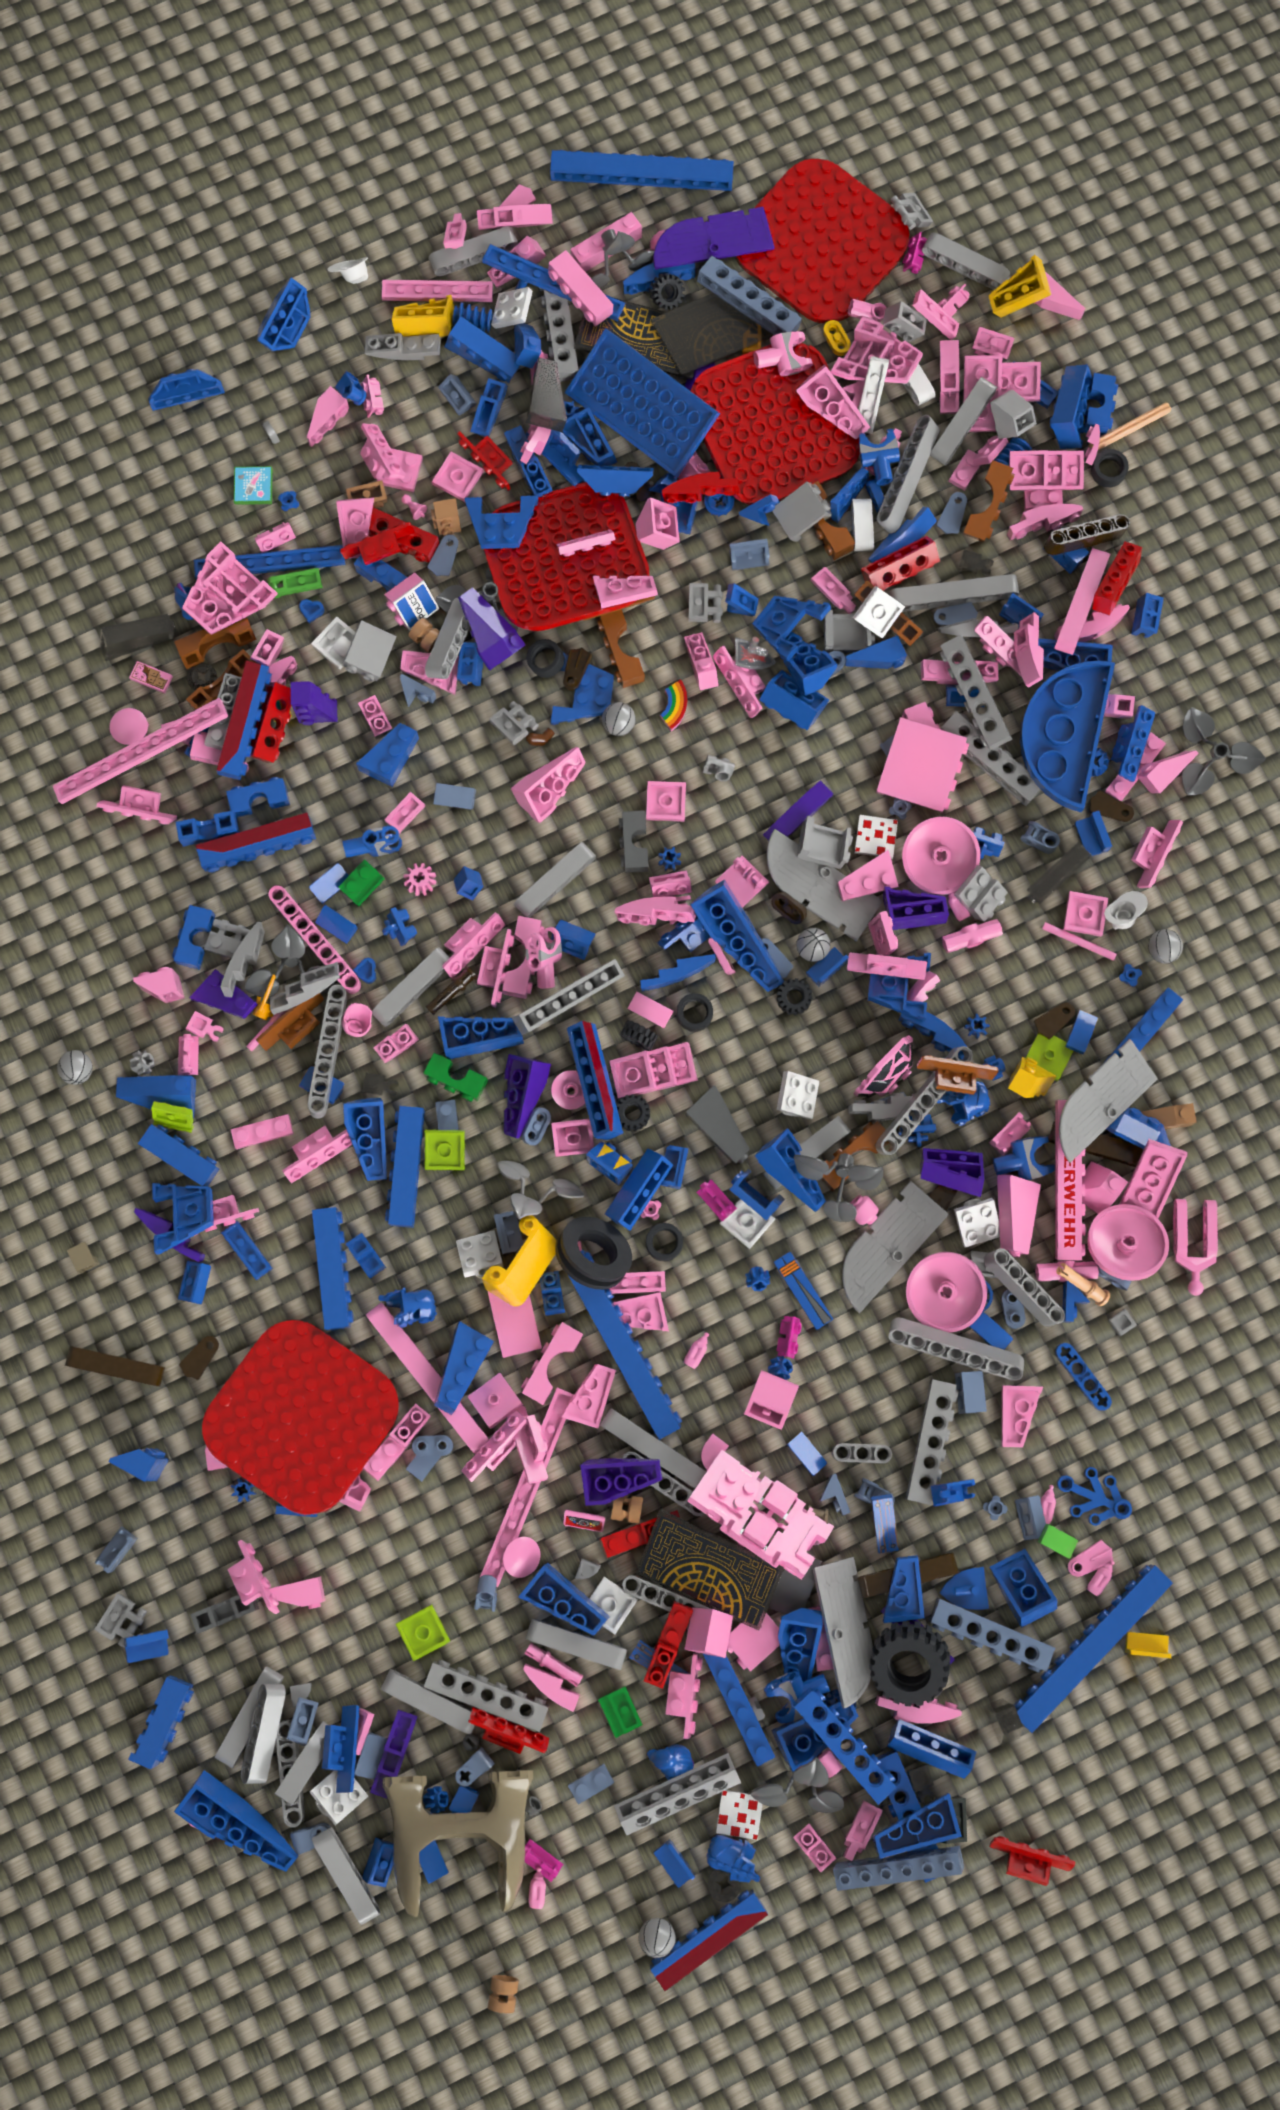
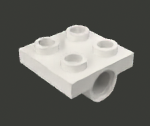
M529 287L498 293L491 325L497 329L525 323L533 291Z
M336 617L311 644L338 669H341L356 632Z
M784 1071L777 1110L782 1111L785 1115L813 1119L819 1081L793 1072Z
M993 1198L983 1201L980 1199L968 1200L964 1203L963 1207L954 1209L964 1247L1000 1237L999 1219Z
M494 1230L456 1241L465 1277L476 1275L478 1278H482L490 1267H504Z
M333 1771L310 1791V1794L316 1800L315 1803L319 1811L324 1816H328L334 1825L338 1824L368 1797L355 1778L353 1792L336 1793L338 1771Z

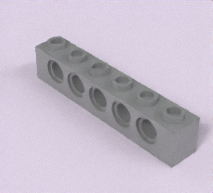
M539 288L540 291L544 292V296H541L542 308L546 307L547 312L543 313L545 325H549L546 335L547 341H551L552 345L548 347L549 356L554 358V363L551 364L552 375H556L557 382L573 380L578 372V364L568 300Z
M959 635L940 645L942 648L940 655L943 661H948L951 667L948 669L952 679L956 678L958 682L956 688L960 696L964 695L966 699L964 705L968 713L972 712L974 715L972 722L977 730L980 729L983 734L980 736L983 745L993 750L1012 740L963 636ZM957 656H963L960 663H954V659ZM970 672V678L966 681L962 680L963 674ZM979 689V694L976 697H970L972 690ZM981 706H987V711L984 714H978ZM989 723H995V728L992 731H986Z
M956 711L941 727V730L962 736L959 730L966 731L968 735L963 737L967 738L966 743L969 744L965 756L1024 806H1027L1041 791L1032 780L1026 766L1021 762L1015 761L1010 752L1002 750L999 746L993 750L988 746L985 747L980 738L983 735L981 730H977L964 714H959ZM979 742L982 748H976L973 743ZM988 755H995L997 760H990ZM1002 767H1009L1011 772L1006 773ZM1017 779H1023L1026 785H1020Z
M616 959L512 1019L521 1035H524L625 975Z
M934 1379L930 1380L905 1497L906 1500L932 1505L933 1500L930 1486L936 1485V1481L940 1482L942 1470L939 1469L940 1462H944L946 1450L943 1447L945 1441L948 1442L950 1430L947 1429L948 1423L953 1420L954 1410H952L953 1401H957L958 1390H956L955 1384ZM938 1397H943L946 1401V1405L942 1409L936 1404ZM934 1417H939L942 1421V1425L938 1429L932 1425ZM930 1437H935L938 1441L935 1448H930L928 1445ZM928 1456L934 1461L933 1466L929 1469L924 1466V1459ZM922 1477L929 1479V1486L925 1489L919 1484Z
M440 1659L438 1662L434 1661L424 1684L425 1688L540 1732L549 1705H546V1700L535 1697L533 1700L526 1697L527 1693L521 1690L510 1691L507 1689L508 1686L503 1683L496 1682V1684L488 1682L489 1678L477 1674L474 1677L469 1675L470 1671L458 1667L457 1670L449 1667L450 1663ZM444 1675H453L454 1684L447 1685L444 1682ZM469 1681L473 1684L474 1689L472 1692L464 1691V1682ZM490 1689L493 1692V1698L490 1700L484 1699L482 1691ZM508 1696L512 1699L510 1707H504L501 1704L503 1697ZM521 1705H530L532 1712L524 1715L520 1710Z
M729 1753L622 1801L614 1805L626 1835H629L738 1785L741 1781Z

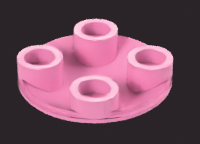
M126 708L118 711L112 717L110 733L117 742L131 745L144 738L149 724L146 717L139 710Z
M513 1537L505 1548L501 1564L510 1575L517 1578L526 1577L535 1571L540 1562V1548L529 1537Z

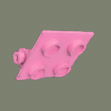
M741 856L733 861L734 864L715 883L718 884L725 879L743 908L769 881Z

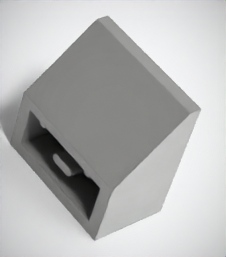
M1009 390L990 402L998 439L1018 437L1037 424L1033 406L1014 390Z

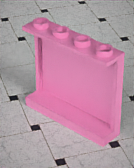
M900 718L876 792L927 807L943 814L944 809L948 810L951 799L948 798L949 792H954L957 780H954L956 772L960 773L963 762L960 761L962 754L966 755L969 744L966 743L967 738Z

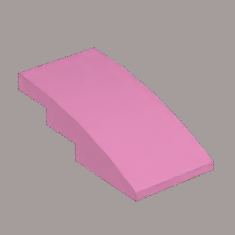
M1010 451V467L1014 468L1012 473L1015 476L1012 484L1009 485V490L1084 489V451Z
M688 1042L651 1051H642L610 1060L618 1099L624 1098L626 1095L632 1096V1094H635L636 1096L698 1081Z

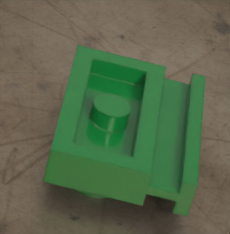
M364 859L338 889L359 907L385 878Z
M626 1686L598 1699L615 1738L643 1725Z

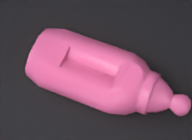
M956 892L948 894V903L956 919L960 922L970 917V913L954 895Z
M707 1332L692 1344L684 1358V1363L693 1369L699 1365L707 1351V1337L709 1336Z
M1049 1485V1489L1040 1500L1046 1524L1051 1523L1056 1505L1053 1485Z
M1111 1560L1110 1564L1098 1569L1089 1582L1087 1590L1098 1597L1111 1580L1114 1561Z
M537 1867V1872L533 1875V1879L530 1882L528 1903L530 1908L542 1909L545 1902L546 1883L541 1873V1867Z

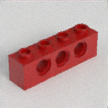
M373 507L368 536L372 537L381 532L379 528L387 527L390 530L405 521ZM413 526L414 533L397 539L401 550L400 553L405 555L408 553L414 556L416 560L430 563L440 544L438 536L416 526ZM414 542L421 543L419 546H412Z
M925 536L861 568L864 581L868 580L873 586H877L882 591H885V589L892 585H897L902 580L913 577L924 569L933 567L934 564L940 562L935 541Z
M1124 541L1094 594L1092 610L1110 616L1140 563L1141 546Z
M270 682V685H268L266 701L261 707L262 716L260 721H257L255 727L257 728L256 738L252 739L250 746H253L250 757L266 763H274L278 759L280 753L278 748L280 742L285 737L284 728L291 717L289 713L292 706L290 687L277 682ZM277 700H279L282 704L280 710L276 708ZM272 718L276 721L275 728H272L270 725ZM266 737H269L271 741L268 747L265 745Z

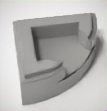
M582 1558L575 1578H590L598 1572L601 1565Z
M311 1682L290 1686L293 1708L296 1707L299 1697L308 1698L311 1692Z
M754 1696L748 1699L758 1721L765 1718L757 1698Z

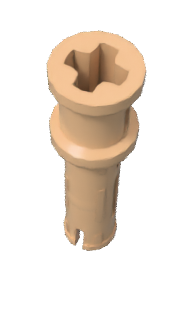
M1065 1263L1060 1264L1063 1269L1058 1266L1056 1273L1082 1290L1085 1297L1093 1299L1098 1306H1104L1110 1298L1108 1290L1101 1289L1095 1281H1088Z

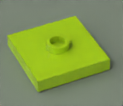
M1037 1033L1025 1058L1030 1057L1037 1061L1038 1066L1056 1075L1055 1081L1058 1082L1073 1050L1066 1048V1041L1056 1036L1049 1040Z
M425 1130V1170H465V1130Z
M433 1604L395 1624L413 1662L451 1642Z

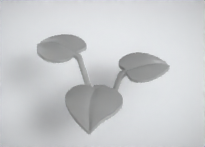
M514 1161L497 1162L498 1170L503 1176L521 1181L520 1194H512L510 1198L516 1217L520 1220L525 1216L541 1213V1203L552 1191H556L559 1196L565 1198H582L585 1196L582 1190L573 1182L566 1179H555L552 1182L553 1186L539 1201H536L524 1195V1178H529L530 1176L528 1169Z

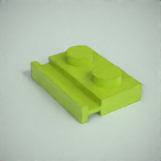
M153 1102L151 1107L154 1120L153 1125L158 1126L159 1124L165 1128L192 1133L194 1128L192 1109Z

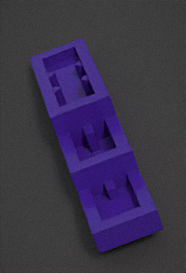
M820 780L794 803L763 836L769 841L774 829L786 837L793 835L802 826L806 817H812L834 793Z
M135 1208L134 1213L155 1235L174 1231L173 1222L141 1208ZM187 1239L172 1247L197 1262H203L206 1255L188 1247L191 1239Z
M401 1710L397 1711L370 1793L388 1799L383 1788L382 1779L385 1777H398L418 1716Z

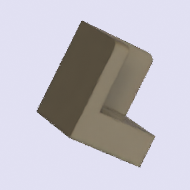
M82 1242L67 1250L76 1271L79 1273H84L99 1265L97 1257L92 1256L86 1242Z

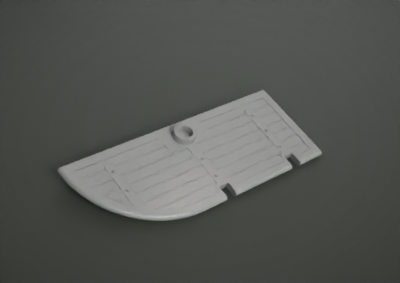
M774 829L767 846V865L775 884L781 891L788 893L800 904H802L804 899L808 901L809 904L806 909L835 928L839 929L841 924L846 926L843 933L857 942L883 900L874 894L842 901L837 883L846 876L833 867L797 858L798 844Z
M1131 1039L1118 1049L1121 1054L1120 1057L1114 1053L1088 1078L1092 1083L1090 1086L1084 1081L1067 1099L1060 1116L1059 1138L1063 1153L1069 1163L1158 1080Z
M912 1181L899 1193L904 1199L900 1202L895 1197L878 1216L876 1221L869 1226L874 1232L869 1235L864 1231L850 1247L845 1257L842 1269L843 1287L849 1302L858 1313L870 1303L949 1215Z
M854 1557L812 1568L843 1709L854 1704L863 1695L871 1679L869 1665L873 1643L869 1627L864 1628L863 1623L868 1620L858 1580H853V1575L857 1574Z

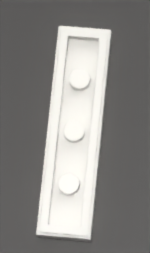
M873 356L870 358L859 412L871 427L864 432L868 434H873L889 360Z

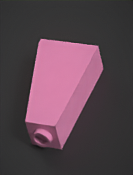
M998 1175L1000 1248L1008 1251L1013 1257H1020V1254H1029L1041 1184L1013 1175Z

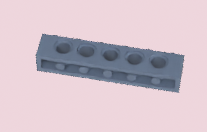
M711 256L700 269L697 282L773 335L796 332L799 329L802 318L796 312L791 311L782 302L769 296L766 291L756 287L750 280H746L736 270H732L721 260Z
M937 1598L929 1618V1622L933 1623V1628L942 1632L948 1629L952 1631L951 1636L961 1640L967 1637L971 1639L970 1644L982 1648L983 1645L991 1648L990 1652L998 1656H1002V1653L1009 1655V1660L1021 1665L1022 1661L1028 1663V1668L1040 1673L1041 1669L1047 1672L1055 1648L939 1598ZM952 1614H955L958 1619L954 1626L948 1624V1617ZM973 1622L976 1624L977 1629L975 1633L969 1634L967 1626ZM989 1631H994L996 1634V1638L992 1642H988L986 1639V1634ZM1009 1639H1013L1015 1642L1012 1650H1007L1005 1647V1643ZM1028 1647H1032L1034 1650V1655L1031 1658L1025 1657V1650Z
M960 1846L895 1854L881 1859L873 1857L837 1862L833 1872L837 1891L961 1875L964 1863Z

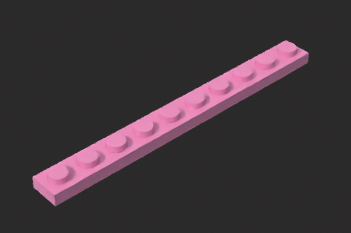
M217 698L53 785L58 802L64 804L229 717L223 701Z
M559 1388L555 1391L541 1426L542 1439H545L547 1443V1452L543 1458L545 1469L548 1466L566 1418L559 1416L574 1396V1394ZM524 1470L481 1573V1576H493L497 1580V1587L505 1572V1568L501 1564L505 1548L513 1537H519L541 1483L529 1484Z

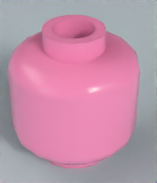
M859 1195L850 1202L857 1210L855 1220L858 1224L864 1225L867 1223L870 1225L878 1218L876 1215L879 1209L868 1196Z

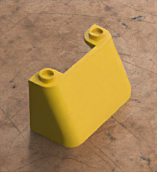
M533 1215L525 1216L519 1222V1229L527 1236V1240L507 1270L500 1266H492L482 1277L487 1291L514 1307L520 1306L526 1301L556 1255L555 1246L557 1240Z

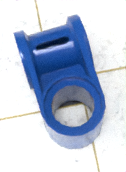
M346 371L335 385V388L343 398L351 399L357 406L361 405L365 401L366 391L360 385L359 380Z

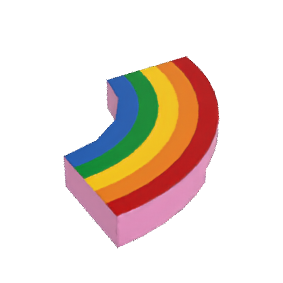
M681 679L665 689L668 705L666 710L660 714V717L670 731H673L681 723L687 709V691Z

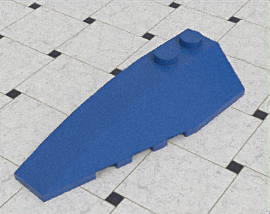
M725 879L706 890L690 904L710 937L722 946L723 950L730 954L742 968L748 971L750 976L767 992L783 984L784 980Z
M205 1770L197 1778L174 1811L206 1836L212 1839L217 1837L225 1841V1845L230 1847L233 1845L244 1850L243 1853L250 1856L252 1854L261 1857V1861L285 1872L298 1857L297 1853L280 1833L255 1808Z

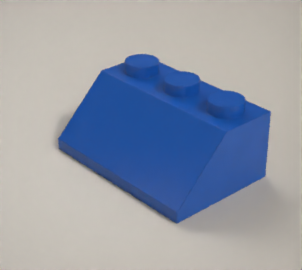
M781 670L768 682L760 701L766 707L779 712L782 717L795 722L798 727L808 730L815 723L829 702V699L817 691L805 696L796 685L792 676Z
M146 1448L112 1457L108 1462L142 1481H158L169 1459L164 1457L166 1455L165 1452L157 1448Z

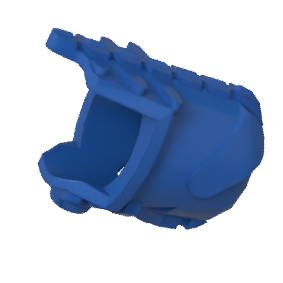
M976 1081V1092L974 1095L947 1091L937 1102L938 1104L945 1102L953 1106L955 1113L952 1115L951 1121L958 1126H963L967 1121L974 1119V1115L975 1117L982 1116L990 1109L988 1090L984 1083Z
M402 1288V1290L387 1293L385 1296H378V1300L385 1301L387 1307L400 1308L401 1312L394 1317V1325L400 1328H404L408 1324L413 1325V1322L416 1321L422 1324L429 1321L432 1322L437 1315L434 1296L427 1289L406 1292L405 1288Z
M716 1835L711 1839L710 1848H708L707 1863L709 1866L730 1873V1881L735 1880L748 1883L751 1880L760 1881V1876L754 1871L755 1864L750 1861L753 1859L756 1851L753 1845L746 1840L743 1843L741 1839L737 1841L724 1835Z

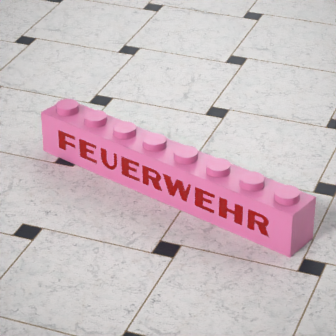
M1055 1100V1259L1082 1260V1256H1085V1244H1082V1236H1085V1224H1082V1216H1085V1204H1082V1196H1085V1184H1082V1176H1085V1164H1082V1156H1085V1149L1072 1162L1069 1163L1066 1159L1059 1138V1122L1067 1100Z

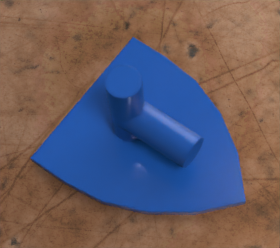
M984 1567L961 1571L947 1581L939 1592L945 1599L958 1607L968 1610L989 1609Z

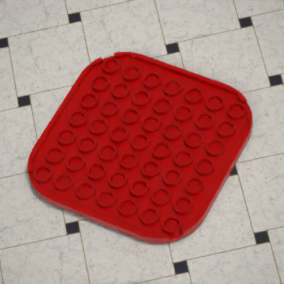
M807 159L792 166L755 206V208L764 207L775 247L774 250L735 256L744 271L807 319L824 324L831 320L840 322L849 317L848 307L851 300L856 299L864 302L903 258L909 243V228L907 225H904L901 215L894 210L893 206L840 166L824 159Z
M799 343L793 347V351L797 356L811 358L813 363L809 369L797 374L780 376L777 365L757 369L754 363V352L772 348L770 344L708 368L697 377L691 388V392L720 413L703 440L718 472H720L721 478H738L740 491L739 494H734L733 496L745 504L752 505L770 494L777 496L778 500L782 501L807 481L811 484L819 481L822 485L845 475L851 470L858 459L859 437L854 439L816 411L809 408L796 391L809 376L823 365L830 371L824 357L811 345Z
M587 482L555 490L539 497L538 504L533 510V516L527 524V530L519 548L483 549L493 581L498 587L497 594L504 614L516 626L531 631L552 629L622 609L637 601L601 608L593 576H600V578L617 576V579H627L629 576H650L648 562L640 540L637 538V531L624 497L619 496V493H611L608 496L600 495V492H595ZM521 500L503 505L492 513H520ZM610 529L614 532L615 540L606 546L594 545L591 550H576L573 555L569 556L560 555L556 544Z
M299 1320L283 1321L273 1325L260 1336L210 1403L203 1418L202 1434L208 1450L218 1461L283 1507L297 1514H318L328 1511L340 1502L363 1470L365 1464L389 1434L398 1416V1395L393 1383L386 1375L319 1328Z

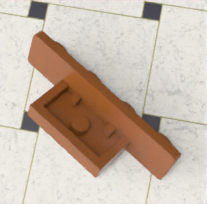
M319 993L311 999L289 1009L263 1032L256 1041L265 1051L280 1039L292 1049L320 1024L311 1011L324 998Z
M932 1055L922 1056L917 1063L918 1069L935 1071L936 1089L972 1095L976 1092V1078L993 1080L998 1073V1067L988 1064L980 1065L970 1061H955L951 1058L943 1059Z

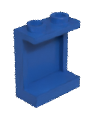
M749 1169L745 1172L741 1171L730 1182L733 1186L729 1190L762 1218L768 1220L784 1202L785 1198L779 1194L770 1202L746 1182L745 1179L752 1171Z

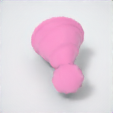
M405 494L402 497V502L409 506L413 519L418 520L420 517H425L424 513L427 511V506L411 501V497Z

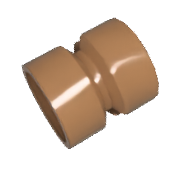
M422 618L411 628L409 637L417 644L421 643V648L427 653H431L440 631L437 628H433V625L425 618Z
M626 1495L615 1499L611 1519L622 1521L625 1518L628 1522L639 1524L643 1498L636 1496L627 1498ZM622 1505H627L628 1511L622 1510Z
M493 1975L490 1986L493 1993L489 1995L488 2009L499 2013H514L516 2006L514 1994L518 1991L519 1979L507 1975Z

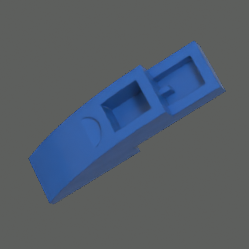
M654 263L646 265L623 281L624 294L631 295L638 292H649V288L652 289L653 287L650 285L651 282H655L654 278H659L658 275H664V273L672 274L680 278V280L695 278V263L655 269Z
M520 425L504 432V436L512 451V456L532 494L539 498L552 492L550 483L534 452L527 464L520 461L523 455L520 451L525 441L529 443L522 426Z
M926 1012L925 1022L902 1013L899 1017V1021L902 1022L903 1026L910 1029L914 1027L920 1030L919 1032L922 1035L928 1037L930 1035L934 1036L931 1044L939 1051L945 1052L946 1050L950 1052L956 1047H967L951 1027ZM962 1051L958 1052V1058L960 1060H963L964 1054Z

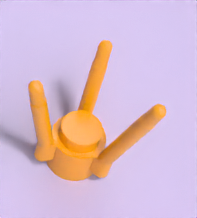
M272 975L262 1001L261 997L257 996L256 1003L258 1005L253 1009L254 1016L266 1021L268 1016L273 1017L270 1005L266 1001L276 975Z

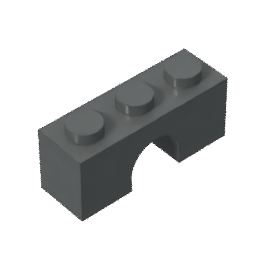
M645 811L622 812V818H619V830H623V837H620V848H624V855H621V867H625V873L648 872L647 848H637L632 843L634 837L646 835Z
M237 1595L190 1615L196 1632L199 1634L260 1608L257 1600L244 1605L240 1596Z

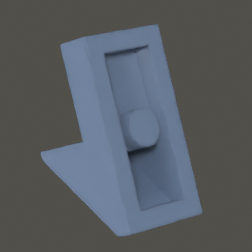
M404 674L400 675L408 707L416 695L422 702L427 703L428 701L433 704L436 699L434 690Z
M835 1473L831 1474L819 1501L835 1497V1500L832 1502L836 1512H840L841 1515L851 1513L837 1475Z

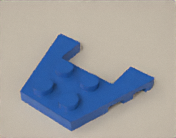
M521 496L520 513L482 514V497L465 498V504L481 549L519 548L527 530V524L533 516V510L538 504V496Z
M774 596L752 624L754 629L786 662H789L798 651V647L785 640V638L805 614L822 621L831 610V605L826 602L816 604L815 601L810 600L800 602L795 598Z
M563 653L565 659L560 671L565 672L569 655ZM589 664L579 687L575 689L573 708L553 706L551 725L603 715L604 710L611 704L614 675Z
M924 953V956L907 957L910 960L926 961V972L930 971L931 953ZM870 974L869 1001L925 1022L927 1002L907 1001L908 978Z
M152 1184L153 1200L155 1202L173 1199L174 1231L154 1235V1252L157 1255L214 1225L213 1195L210 1187Z

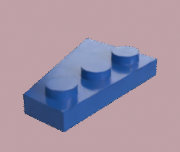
M861 468L856 472L850 481L830 501L833 521L838 523L851 506L852 499H856L866 482H868L869 475L867 469Z
M918 1556L896 1558L883 1623L925 1618Z

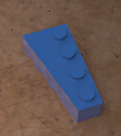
M461 316L448 335L445 348L497 376L501 381L510 383L521 366L515 364L514 352Z
M1038 638V646L1044 649L1043 667L1058 672L1066 667L1082 662L1112 661L1113 645L1077 642L1074 653L1071 655L1054 649L1057 640Z
M438 1016L444 1051L449 1060L524 1044L523 1035H521L512 1018L482 1019V1017L445 1018Z
M460 1321L454 1330L449 1354L434 1406L450 1415L456 1410L494 1343L493 1340Z

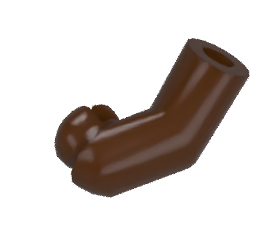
M548 727L542 734L528 733L526 741L532 746H544L555 733Z

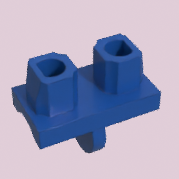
M976 827L973 833L979 843L980 859H983L984 854L999 857L1005 843L1002 841V835L992 833V836L988 837L984 835L985 830L983 828Z
M396 907L391 908L390 913L387 915L388 920L384 921L386 928L382 930L383 935L390 934L391 939L397 938L400 946H404L410 939L416 936L417 931L413 925L404 926L403 922L409 920V914L406 909L397 910Z
M927 1114L920 1122V1125L911 1133V1135L915 1134V1136L908 1137V1142H915L916 1147H921V1141H928V1135L921 1134L934 1133L936 1130V1124H933L930 1114ZM901 1126L898 1129L899 1136L903 1133V1129Z

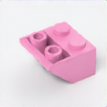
M162 967L157 969V972H143L138 974V977L133 978L134 982L143 991L164 1003L185 998L180 977L172 968Z
M761 1370L744 1415L782 1430L799 1385Z

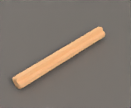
M1165 402L1101 436L1098 450L1170 413L1171 407ZM1089 443L1088 447L1093 448L1094 446L1091 443Z

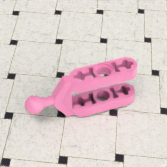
M1175 1199L1173 1204V1251L1175 1262L1191 1272L1192 1281L1188 1284V1291L1194 1296L1200 1295L1204 1289L1203 1284L1200 1282V1272L1216 1263L1218 1250L1216 1200H1204L1203 1203L1204 1258L1187 1257L1186 1199Z

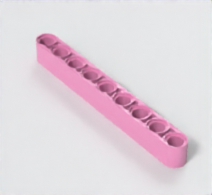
M382 1302L366 1314L367 1318L435 1403L442 1378L403 1328L394 1325V1317ZM461 1402L452 1415L439 1409L474 1454L489 1440Z

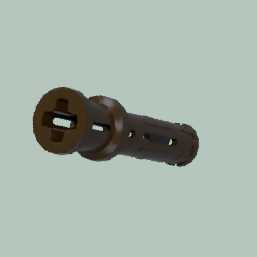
M467 965L464 967L465 970L457 977L454 976L452 978V983L425 1006L432 1015H435L460 990L465 991L466 986L474 979H478L477 975ZM446 994H448L439 1004H437Z

